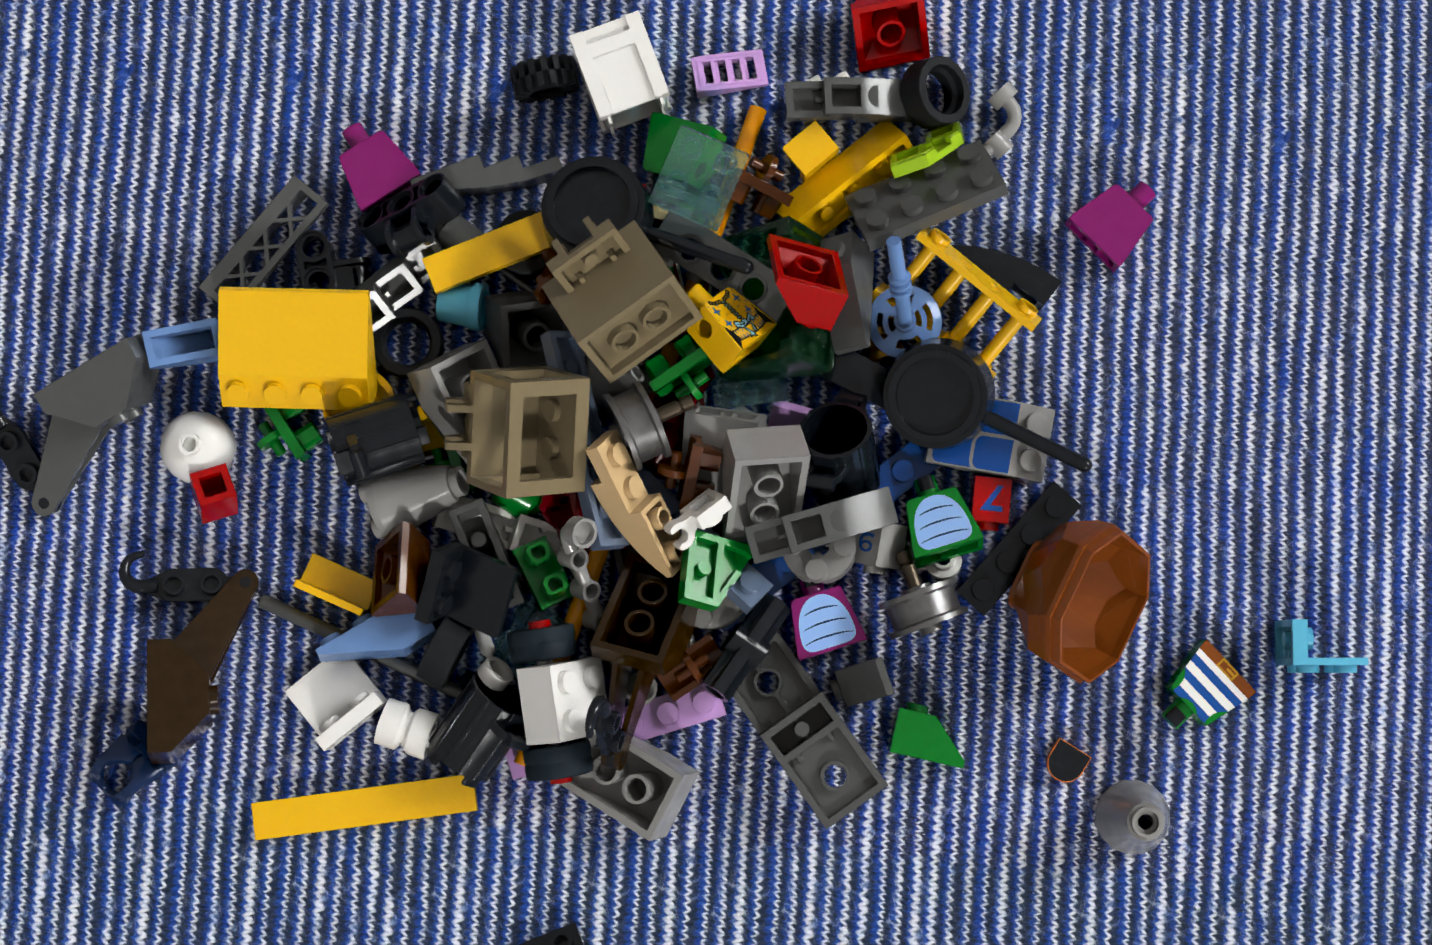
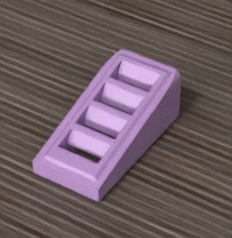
M762 49L691 58L697 99L769 86ZM754 60L757 78L750 79L746 61ZM732 64H740L742 80H735ZM725 65L728 81L721 82L718 66ZM711 68L714 83H706L704 69Z

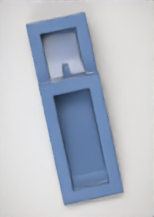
M216 317L141 332L150 369L218 362V320Z

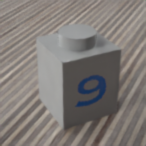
M892 524L855 535L857 550L854 562L864 564L863 572L885 575L886 568L901 570V565H899L895 554L905 549L908 526Z

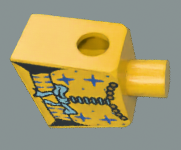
M698 283L687 293L703 316L701 320L689 327L687 332L723 374L756 350L777 325L772 318L733 288L727 287L713 297Z

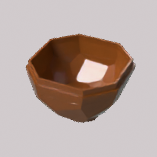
M1099 520L1066 522L1060 524L1044 540L1036 541L1029 549L1008 597L1010 607L1017 612L1028 650L1080 684L1083 681L1090 684L1119 662L1149 598L1150 554L1115 524Z

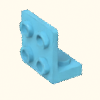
M1308 619L1274 621L1275 665H1287V673H1319V665H1324V673H1357V665H1369L1368 658H1308V650H1312L1314 644L1313 630L1311 627H1308Z

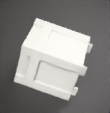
M639 10L569 36L574 50V58L603 135L611 132L612 137H615V130L651 117L652 112L667 115L666 112L671 110L668 100L670 92Z

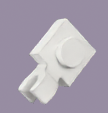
M708 488L679 510L681 516L667 522L663 529L671 535L681 529L682 535L673 545L679 550H685L694 542L697 528L704 530L705 528L715 526L722 520L723 514L732 508V505L726 495Z

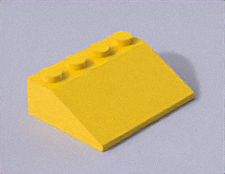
M220 286L218 290V379L222 407L350 410L374 402L378 390L370 290Z

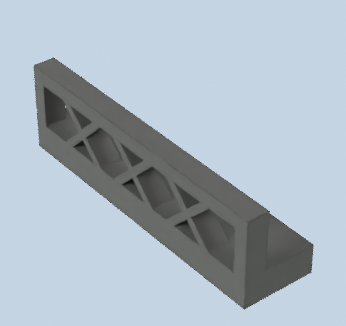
M294 175L200 284L199 288L218 303V290L220 286L230 287L235 280L240 279L241 287H260L296 245L298 237L303 232L308 231L329 206L328 202ZM307 196L317 204L307 216L293 217L294 211ZM301 222V224L296 229H294V223ZM283 224H288L289 238L284 244L270 245V239ZM278 250L271 258L270 251ZM264 251L265 266L260 272L246 273L247 266L259 252ZM254 278L247 286L246 279Z

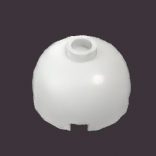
M192 411L177 416L165 428L160 442V453L164 465L173 476L186 483H190L189 474L226 463L229 472L234 459V452L236 453L237 448L233 431L224 420L208 412Z

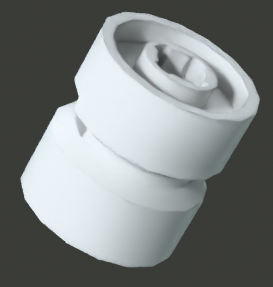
M389 698L376 728L374 744L392 750L401 745L406 754L425 760L427 757L426 753L430 749L428 740L438 727L440 714L421 708L412 712L410 704Z

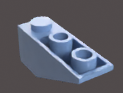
M367 613L352 623V629L341 635L339 632H334L322 639L319 643L321 647L315 649L320 662L406 657L430 643L436 629L432 623L426 625L415 620L416 613L382 617L371 616V613Z

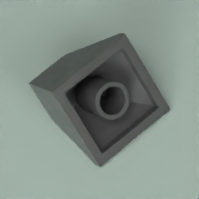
M528 291L485 295L486 332L498 367L547 366L540 335L549 330L569 331L552 303L543 305L535 298L534 292Z

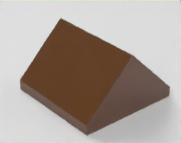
M402 521L375 545L371 616L382 617L416 613L430 561V541L409 522Z

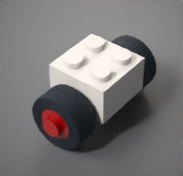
M550 619L528 622V628L508 632L507 643L511 663L537 662L535 666L516 669L526 744L534 745L527 752H523L527 780H550V784H562L573 781L572 777L593 771L594 765L590 741L579 738L586 737L585 721L591 701L598 695L606 696L601 659L585 657L553 662V659L577 654L573 623L551 625Z

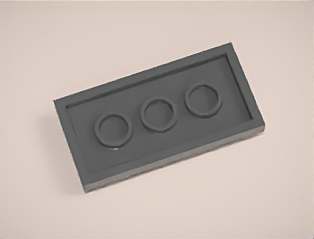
M977 140L952 151L929 167L895 179L894 176H891L844 196L871 252L886 246V240L891 236H899L903 239L1006 196L1009 193L1004 179L981 140Z

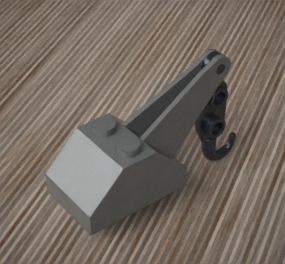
M142 335L124 338L33 394L43 412L52 416L42 459L26 432L5 417L0 410V457L16 484L22 489L30 490L33 493L31 504L33 510L38 515L48 516L58 512L109 430L122 423L125 425L141 417L144 414L141 408L152 402L159 369L149 368Z

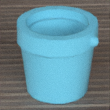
M475 282L474 284L460 285L438 294L436 301L437 320L467 327L477 332L483 331L486 326L485 295H490L488 285Z

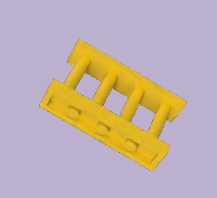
M938 228L924 229L915 237L924 247L906 268L911 274L912 285L937 255L953 268L932 295L939 309L942 308L964 279H967L982 292L951 331L947 330L945 332L941 329L938 338H949L964 343L962 340L993 302L1011 315L980 353L994 378L996 373L991 370L993 368L991 363L1022 326H1025L1031 332L1042 320L1037 315L1038 309L1024 298L1018 300L950 245L951 239ZM882 282L875 288L872 304L882 292L889 289V285ZM891 297L887 300L892 307L896 305L895 298ZM925 304L923 309L927 315L926 329L932 330V314L927 304ZM916 311L914 313L916 316V325L921 326V316L920 313ZM889 316V319L894 321V318ZM918 336L914 337L917 342L921 341Z

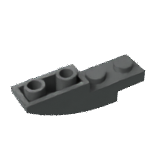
M824 77L822 81L785 82L783 85L785 121L856 120V123L913 122L905 112L901 101L900 84L902 80L865 77Z
M889 486L748 526L744 528L753 562L758 564L892 525L899 521Z

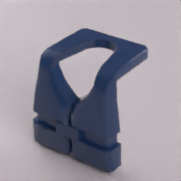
M138 719L126 729L124 735L121 734L96 759L89 773V777L119 809H124L132 795L158 779L162 772L167 773L178 763V761L172 764L151 763L147 754V725ZM107 765H130V778L127 786L119 792L113 791L105 782L104 771Z

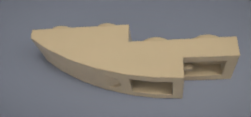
M617 429L605 431L585 450L598 475V478L590 486L611 521L632 547L666 578L673 577L681 569L683 550H679L673 545L681 537L679 530L673 535L665 532L664 526L673 518L661 493L648 494Z

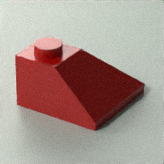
M856 0L850 5L859 72L930 58L924 0Z
M769 233L766 240L775 283L795 321L808 328H820L831 331L849 297L838 252Z

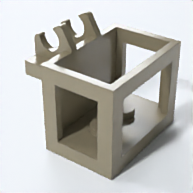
M587 216L582 221L592 235L568 252L557 238L550 242L558 255L546 263L554 278L541 287L577 344L611 384L701 320L703 316L635 220L618 231L609 218L596 226L590 217Z
M552 366L471 370L470 381L464 382L463 397H450L445 400L446 412L466 413L465 434L444 435V450L461 451V456L467 458V484L505 499L584 492L590 378Z

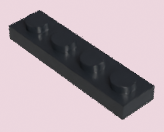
M1053 481L955 592L978 613L985 616L1013 584L1031 546L1038 540H1044L1060 524L1068 522L1082 505Z

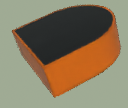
M1058 737L1047 755L1046 768L1054 779L1061 782H1072L1081 776L1092 757Z

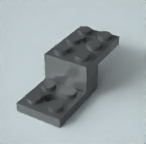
M777 631L769 642L771 647L768 653L752 672L749 671L733 698L827 830L887 787L888 784ZM765 671L775 673L779 679V686L772 693L762 692L757 685L759 675ZM831 765H840L846 772L844 783L838 787L829 786L824 780V772Z

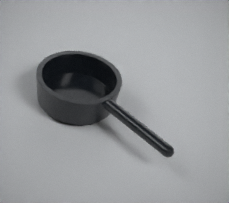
M591 156L572 161L556 172L545 188L541 205L543 226L547 241L556 255L558 253L550 243L556 238L569 252L592 235L582 219L589 216L596 226L609 218L618 231L635 220L652 243L742 274H750L754 269L753 263L748 259L653 227L654 210L647 190L627 166L614 159Z
M930 338L919 341L902 351L889 368L883 389L885 412L894 429L913 444L931 449L957 447L974 438L986 425L1081 472H1088L1092 468V462L1089 458L992 412L995 403V385L991 371L983 358L975 350L962 342L949 338Z

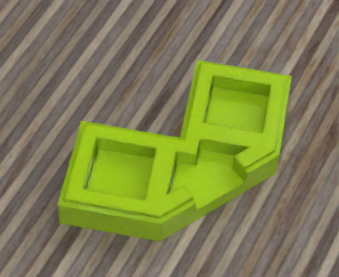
M960 122L926 132L925 143L892 154L890 157V168L894 179L929 167L963 145L964 133Z

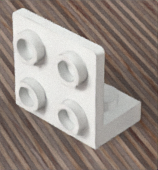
M356 660L321 662L286 690V695L319 735L315 741L323 751L332 750L385 707L388 701Z

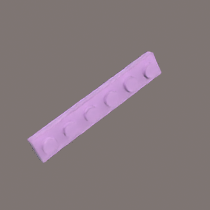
M701 684L675 702H673L669 694L655 697L649 704L644 705L633 736L640 740H647L725 716L727 714L723 700L714 697ZM628 706L624 708L622 725L625 719ZM510 748L506 758L513 780L526 777L525 766L514 762L518 750Z

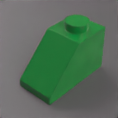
M907 702L906 709L897 707L887 751L963 769L964 759L937 716L927 714L928 706Z

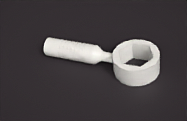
M474 629L480 652L487 658L477 670L478 676L490 689L499 692L503 691L513 680V672L503 660L494 657L495 646L491 636Z

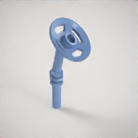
M891 236L886 240L891 270L888 274L889 289L882 292L872 304L871 339L880 351L890 357L897 358L905 350L896 348L899 339L909 340L918 336L922 341L938 338L942 327V316L934 298L923 289L912 286L911 274L905 267L902 240L899 236ZM911 295H914V296H913V299H912V302H911V301H910V296H911ZM891 297L895 298L896 305L894 307L887 302ZM927 304L932 314V330L926 329L927 315L922 307ZM916 311L920 313L921 326L916 325V316L914 314ZM878 313L884 314L882 323L883 329L887 334L884 340L877 327ZM889 316L894 318L895 330L893 332L888 325Z

